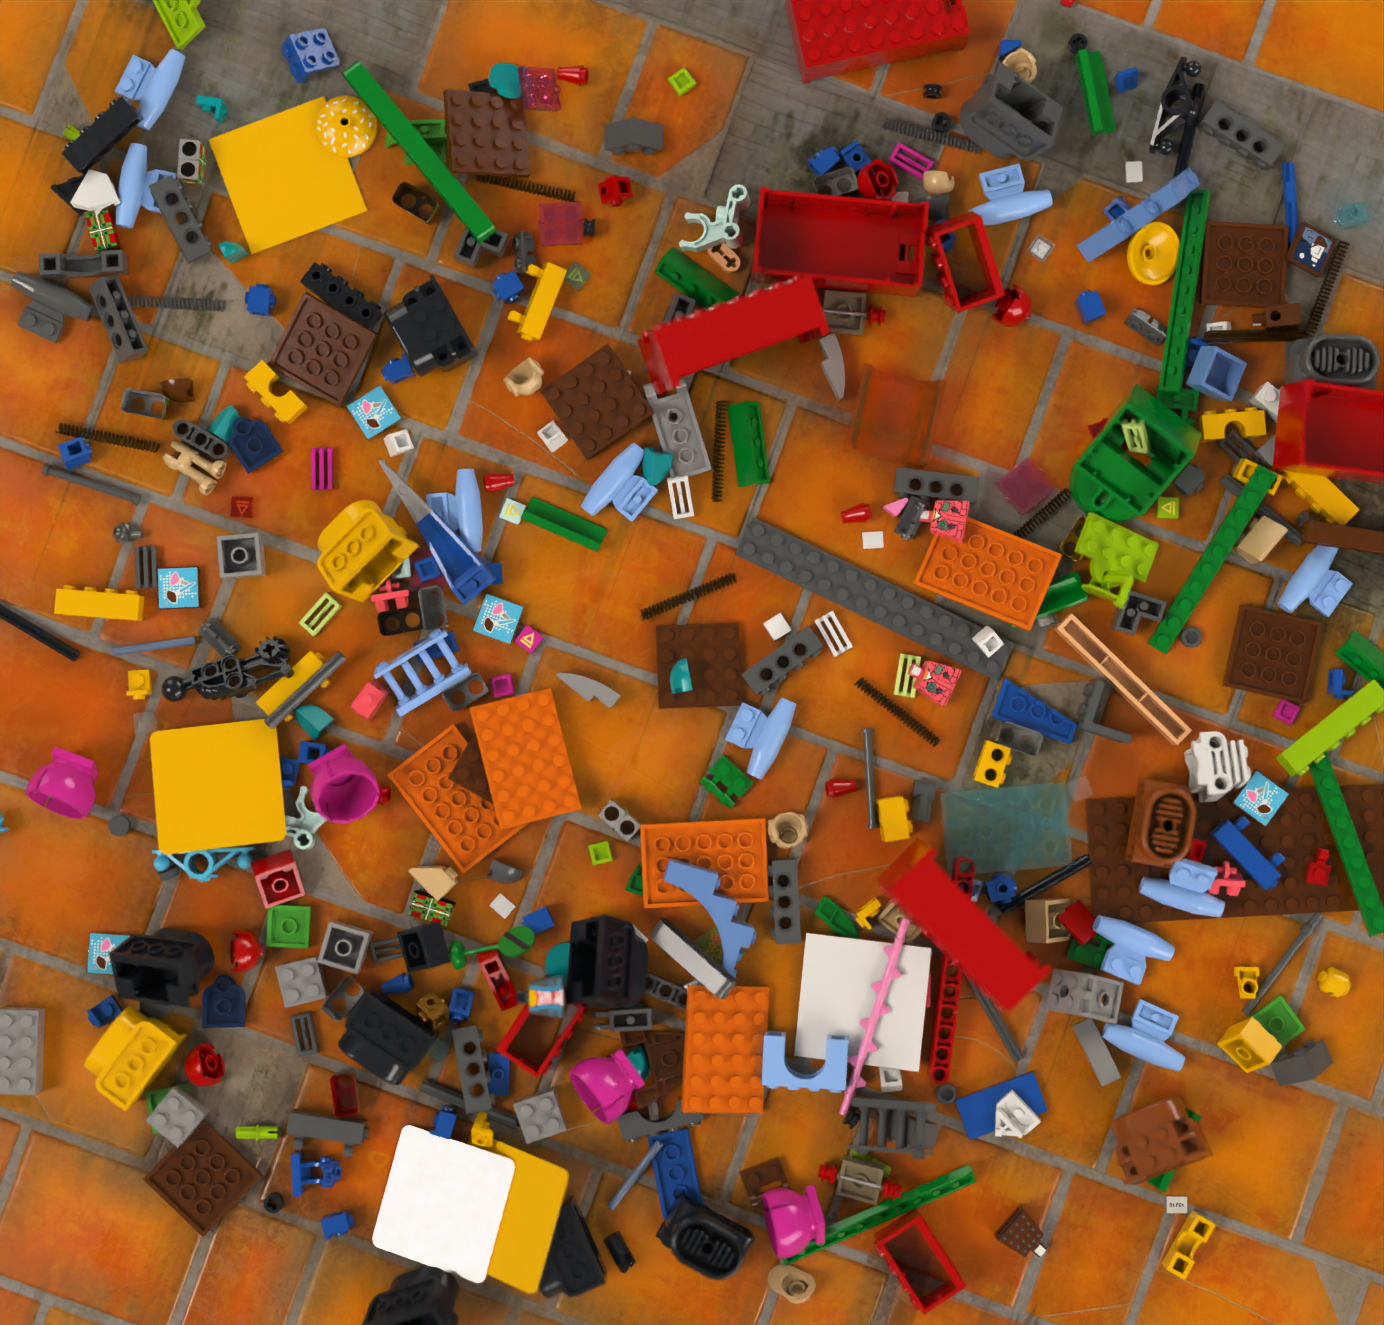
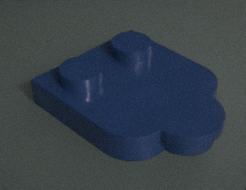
M239 417L234 421V433L229 439V444L248 474L284 452L265 422L261 420L251 421L247 417Z
M228 975L219 976L215 980L214 986L207 987L202 995V1028L246 1027L245 990L241 986L235 985L232 977Z

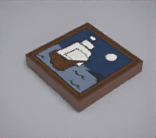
M1300 222L1285 261L1316 278H1320L1337 239L1306 222Z

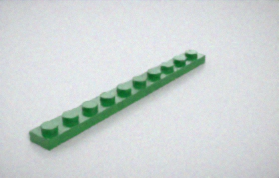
M1193 190L1187 196L1158 391L1161 393H1181L1211 193L1209 190Z
M1257 465L1147 644L1164 654L1168 652L1276 479V474L1261 465Z
M1325 751L1324 754L1326 756L1318 763L1312 761L1308 765L1310 767L1309 771L1368 936L1373 937L1384 933V908L1327 751Z
M970 1164L965 1167H959L947 1175H941L937 1179L921 1184L915 1189L902 1192L900 1198H896L895 1202L893 1198L882 1201L878 1205L864 1209L856 1215L843 1218L840 1222L831 1226H825V1243L816 1245L815 1239H812L801 1253L789 1258H782L785 1265H789L977 1182Z

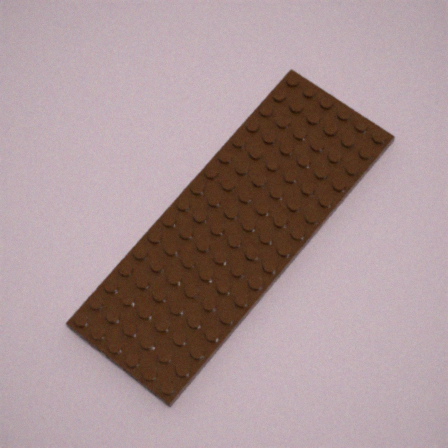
M1384 784L1339 786L1384 908ZM1315 787L1284 789L1290 795L1266 828L1230 803L1237 792H1227L1217 801L1199 803L1198 794H1191L1196 807V819L1192 838L1207 842L1202 861H1197V863L1215 868L1222 867L1223 861H1228L1230 868H1236V873H1241L1243 880L1246 881L1245 887H1241L1238 896L1228 895L1226 893V886H1220L1219 894H1210L1225 902L1224 911L1220 918L1359 911ZM1135 797L1085 800L1088 856L1092 862L1089 865L1093 918L1096 919L1097 916L1101 915L1124 920L1129 923L1219 918L1192 914L1161 904L1139 893L1140 882L1144 876L1170 880L1169 871L1171 868L1125 860ZM1240 816H1244L1250 823L1240 833L1267 861L1275 852L1280 853L1285 858L1275 868L1281 874L1278 878L1279 882L1272 889L1268 888L1267 890L1261 889L1209 835L1223 820H1228L1234 824ZM1169 820L1163 822V830L1168 831L1170 829L1171 823ZM1317 848L1329 850V856L1325 863L1331 865L1328 886L1305 882L1308 862H1315Z

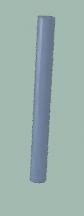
M193 636L113 647L112 652L115 656L196 645L197 640Z
M660 1140L655 1141L607 1206L610 1209L614 1210L662 1148L664 1144Z

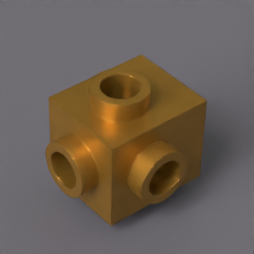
M433 992L422 997L416 1004L418 1020L422 1024H427L433 1031L449 1020V1007L442 997H437Z

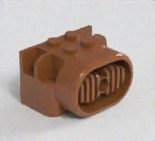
M1145 778L1138 779L1125 854L1126 861L1171 868L1173 863L1181 860L1188 853L1192 843L1196 819V807L1188 786ZM1165 820H1169L1171 823L1168 831L1163 830L1162 827Z
M1180 1097L1160 1100L1124 1114L1111 1122V1128L1118 1143L1116 1146V1154L1119 1159L1118 1164L1122 1167L1126 1177L1123 1180L1125 1185H1137L1213 1156L1200 1123L1196 1119L1189 1118Z

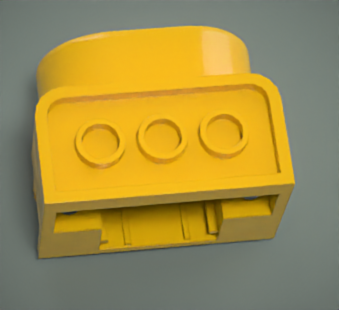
M360 500L343 509L321 532L318 538V549L322 554L318 557L317 567L333 591L363 603L419 547V544L406 538L405 529L398 526L393 518L385 515L374 501Z
M129 1006L114 1020L84 1062V1067L98 1077L96 1080L98 1091L126 1111L139 1102L186 1039L187 1035L184 1033L180 1036L170 1028L169 1024H164L157 1018H148L133 1006Z

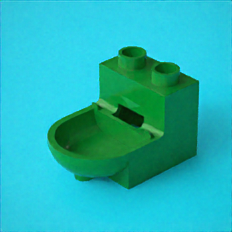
M1136 383L1110 414L1103 428L1075 461L1069 479L1070 491L1074 502L1084 514L1095 513L1114 523L1128 521L1137 515L1141 518L1195 455L1202 434ZM1123 419H1128V423H1131V420H1136V423H1139L1141 420L1144 421L1151 445L1150 452L1145 454L1152 458L1147 467L1120 447L1126 440L1122 428ZM1130 429V430H1131V434H1132V438H1133V441H1134L1133 430Z

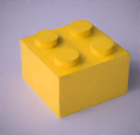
M900 795L875 799L882 841L890 842L910 838L909 833H913L911 820H907L906 812H909L908 800H905Z
M1253 1017L1229 1026L1217 1043L1246 1073L1269 1065L1282 1048L1276 1038L1269 1034L1262 1027L1261 1023Z

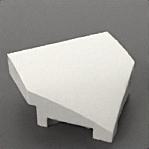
M89 169L70 203L74 208L88 211L94 210L98 215L103 208L112 204L116 206L121 202L109 176Z
M1013 1089L996 1104L995 1136L1008 1135L1022 1138V1135L1029 1133L1041 1122V1119Z

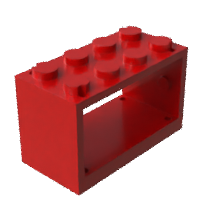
M970 211L927 227L925 242L932 250L930 259L933 266H937L939 274H936L938 284L943 286L945 293L942 294L946 306L949 305L951 309L960 313L1005 296L981 215ZM967 226L986 289L958 299L950 273L951 270L948 267L939 236Z
M564 988L565 1001H566V991H567L566 988ZM526 1003L496 1051L536 1078L540 1074L545 1076L552 1064L550 1059L552 1056L557 1058L564 1046L562 1041L564 1038L569 1040L576 1028L573 1026L576 1021L581 1022L587 1009L581 1003L574 1004L578 1008L563 1032L558 1034L555 1044L540 1066L509 1046L530 1014L529 1003Z
M917 1208L907 1212L874 1234L876 1238L874 1244L882 1258L884 1256L887 1257L885 1261L893 1275L898 1274V1283L905 1293H910L908 1296L916 1311L921 1310L925 1315L966 1288L961 1275ZM914 1224H916L951 1278L923 1298L919 1297L906 1277L903 1267L899 1266L885 1244Z

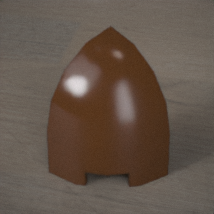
M173 379L160 382L162 392L170 400L181 403L195 402L194 386L191 379Z

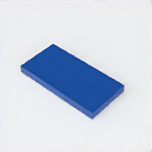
M1033 1071L955 1100L969 1140L995 1131L996 1104L1011 1089L1036 1115L1048 1111Z
M688 1127L672 1132H660L661 1134L653 1137L647 1135L649 1148L652 1147L656 1140H660L664 1144L652 1159L663 1218L667 1216L679 1192L703 1204Z

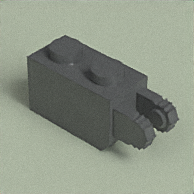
M635 1006L629 1009L610 1008L609 1010L593 1012V1017L609 1016L610 1023L595 1024L594 1030L621 1032L652 1030L653 1027L651 1006Z

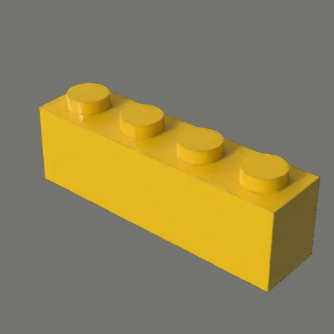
M1277 471L1283 476L1282 481L1285 484L1291 485L1296 489L1295 493L1303 500L1306 499L1311 504L1310 508L1315 513H1321L1326 518V523L1345 526L1360 510L1326 476Z
M63 585V589H56L54 614L142 621L144 596L138 595V591L126 590L125 594H117L118 590L105 589V592H97V588L84 587V591L76 590V586Z

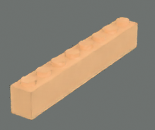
M1072 613L1068 614L1053 629L1172 745H1178L1192 731Z

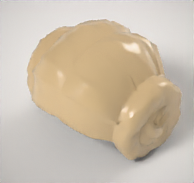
M1018 48L1010 53L1002 62V64L1030 84L1037 74L1036 59L1023 48Z
M528 357L503 379V382L515 397L520 394L530 396L541 388L544 370L537 361L533 360L532 357Z
M794 812L781 813L774 819L768 820L769 838L772 843H776L780 848L797 847L803 842L804 837L808 836V824L803 814L798 815Z

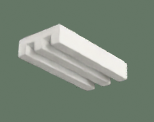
M688 475L667 478L674 519L694 516ZM681 481L685 483L689 512H685ZM675 482L681 509L680 514H677L672 483Z
M833 611L814 621L834 657L853 647ZM827 618H832L847 646L843 647ZM820 622H825L840 650H835Z

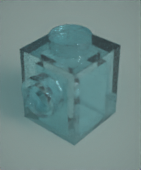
M1366 201L1341 205L1336 209L1334 219L1335 223L1339 226V230L1362 227L1369 223Z

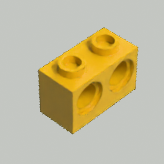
M1240 458L1231 477L1247 483L1258 464L1245 458ZM1275 472L1273 473L1277 477L1267 491V494L1270 495L1275 494L1283 476Z
M985 740L972 780L998 788L999 784L1002 785L1006 777V773H1003L1005 766L1010 764L1013 755L1010 753L1011 748ZM995 749H999L1002 753V757L998 761L992 758V752ZM991 768L995 772V777L989 781L985 778V772Z

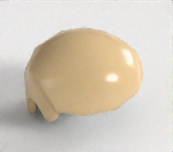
M929 170L923 174V186L930 194H948L954 188V177L951 176L949 180L947 172Z

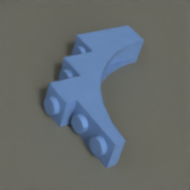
M1188 167L1144 200L1085 238L1076 246L1086 261L1090 262L1119 244L1161 213L1183 200L1200 185L1197 175Z
M669 858L663 876L664 881L678 886L693 895L706 908L719 931L722 944V967L735 978L737 969H734L736 961L740 962L743 949H740V947L749 949L750 943L754 944L757 932L754 931V926L732 919V916L736 917L739 905L736 904L735 898L714 892V890H718L721 878H718L719 874L717 871Z

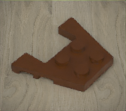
M644 1030L619 1032L623 1049L642 1044L645 1045L652 1071L654 1085L633 1090L638 1110L643 1109L682 1084L684 1033L650 1032Z

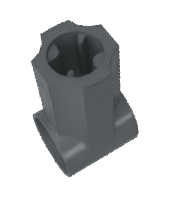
M914 780L911 820L929 822L932 800L935 797L936 782Z

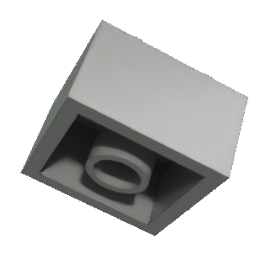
M248 533L216 536L220 578L227 580L266 576L263 534Z
M336 920L330 921L317 962L355 974L360 973L373 931Z
M319 955L280 964L275 967L285 1008L324 999L330 995L323 965L317 962Z
M177 1084L146 1119V1122L178 1148L186 1141L210 1110Z
M555 1087L514 1101L513 1105L526 1144L567 1130L568 1125Z

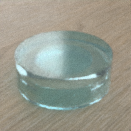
M437 1038L429 1049L428 1055L435 1060L444 1058L448 1052L447 1042L442 1038Z

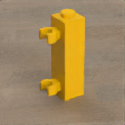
M550 262L544 263L542 269L533 264L528 265L525 273L538 278L524 315L512 310L507 318L520 324L517 333L522 335V339L529 342L540 340L567 270Z
M310 651L292 668L294 671L292 677H282L256 703L269 716L325 664L326 658L319 651L317 653ZM327 678L320 686L326 688L331 682ZM289 713L284 718V721L290 722L295 716Z

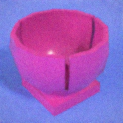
M346 744L308 764L314 774L310 786L311 797L316 811L326 820L335 823H349L363 818L375 807L380 795L375 773L367 764L360 759H356Z
M54 747L51 753L53 761L37 769L28 782L25 794L42 807H44L48 796H50L45 809L72 819L84 820L92 809L96 796L93 781H96L99 773L95 762Z
M621 1049L610 1053L606 1057H589L577 1063L569 1071V1078L581 1100L593 1112V1115L606 1125L616 1121L627 1110L632 1091L645 1085V1082Z
M814 1185L806 1187L804 1194L789 1188H773L763 1192L762 1203L766 1226L774 1254L777 1258H789L801 1253L812 1239H815L816 1245L825 1243V1221Z

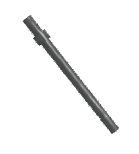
M1316 912L1307 924L1304 923L1299 929L1301 932L1260 985L1256 993V999H1250L1242 1009L1243 1013L1249 1016L1305 939L1313 934L1315 931L1314 927L1323 915Z

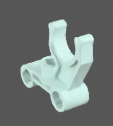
M739 184L730 189L726 206L717 207L715 222H710L709 218L703 213L693 214L687 212L685 214L687 223L701 224L704 227V232L696 241L688 242L681 240L679 242L681 250L698 253L726 242L729 248L740 247L743 243V235L738 226L740 211L747 209L751 204L746 188Z
M306 786L300 787V793L296 800V807L301 817L294 818L285 815L286 835L294 837L295 845L302 850H309L314 846L315 837L313 834L327 821L318 813L307 809L305 797L309 789ZM303 835H307L306 837L309 839V843L305 846H302L303 843L300 841Z

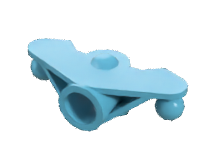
M233 846L184 852L188 853L184 860L176 855L181 853L163 854L159 849H153L152 854H157L153 865L157 871H166L170 866V861L166 857L168 856L186 871L189 878L197 879L199 882H208L211 878H219L218 874L213 873L240 851L241 854L237 858V864L242 869H249L251 867L250 862L254 861L249 851H254L255 849L254 846ZM216 852H230L220 861ZM200 854L205 855L208 859L209 865L206 871H200L195 866V859Z

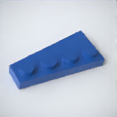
M1003 679L991 718L1002 722H1011L1040 732L1043 736L1071 744L1077 726L1076 723L1051 709L1042 701L1011 683L1008 679Z

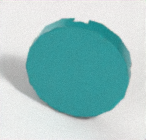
M498 63L489 72V84L493 89L495 87L498 90L497 93L501 96L517 99L523 94L525 95L529 88L528 76L516 65Z
M568 942L555 945L548 952L545 959V968L550 977L564 975V984H567L570 949V943Z

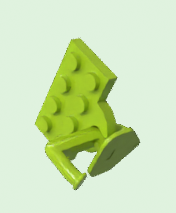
M153 0L177 49H184L206 27L197 10L201 0Z
M1088 513L1074 551L1091 559L1090 573L1092 579L1089 584H1082L1081 588L1089 595L1112 601L1114 605L1124 609L1134 579L1139 582H1146L1159 544L1095 513ZM1122 585L1118 596L1110 592L1111 588Z

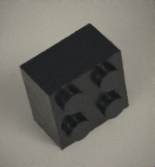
M440 921L417 925L397 932L408 972L431 969L451 962Z

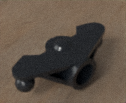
M1182 56L1161 96V103L1149 147V153L1155 154L1157 150L1162 155L1171 154L1174 150V143L1169 139L1162 140V138L1185 122H1187L1186 125H1193L1199 114L1200 99L1196 97L1192 100L1184 78V72L1190 77H1196L1201 73V64L1196 60L1187 63L1186 57ZM1175 101H1185L1184 105L1180 108L1171 109Z

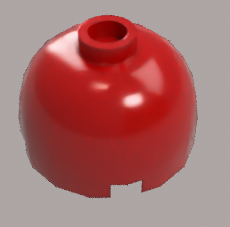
M876 159L867 163L861 168L857 176L858 190L865 199L889 200L896 195L895 186H898L896 172L889 163L881 162L883 161L882 159Z
M1016 284L1012 285L1014 288H1006L1004 290L1005 296L998 298L994 307H998L996 314L992 312V319L1006 327L1018 326L1026 322L1031 316V298L1024 289Z
M233 930L232 935L236 936L235 940H231L230 962L235 964V967L231 970L232 972L249 971L255 967L258 958L263 957V945H259L258 938L253 933L245 930Z
M201 1044L193 1048L185 1057L184 1072L194 1085L207 1087L221 1082V1077L225 1074L222 1056L220 1053L216 1056L212 1050L215 1047L211 1044Z

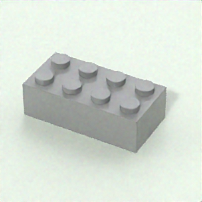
M0 1008V1094L37 1095L42 1092L45 1008Z

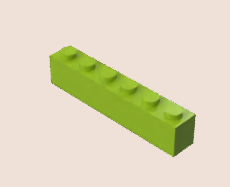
M1373 679L1278 755L1276 760L1291 777L1297 773L1302 776L1310 769L1308 765L1312 761L1318 763L1326 756L1324 752L1328 748L1333 751L1341 744L1339 740L1343 736L1349 738L1356 732L1355 727L1358 724L1364 726L1372 719L1370 715L1374 711L1378 714L1384 710V690Z

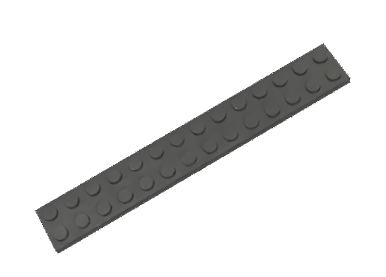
M754 517L735 553L736 556L995 681H997L1015 644L998 636L1004 645L988 658L972 640L983 629L982 627Z

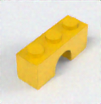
M263 360L244 376L248 381L246 383L247 387L253 393L258 391L262 395L260 400L268 408L272 406L277 411L274 415L282 423L286 421L291 424L308 408L292 390L281 397L273 395V384L280 377Z
M1257 407L1245 408V412H1237V409H1227L1221 414H1216L1215 410L1203 412L1204 415L1198 417V429L1202 434L1200 442L1223 440L1225 438V426L1229 423L1239 428L1240 436L1243 439L1260 438L1266 435L1264 410H1258Z
M1192 1209L1161 1264L1166 1270L1185 1280L1195 1263L1193 1257L1197 1247L1202 1242H1207L1216 1224Z

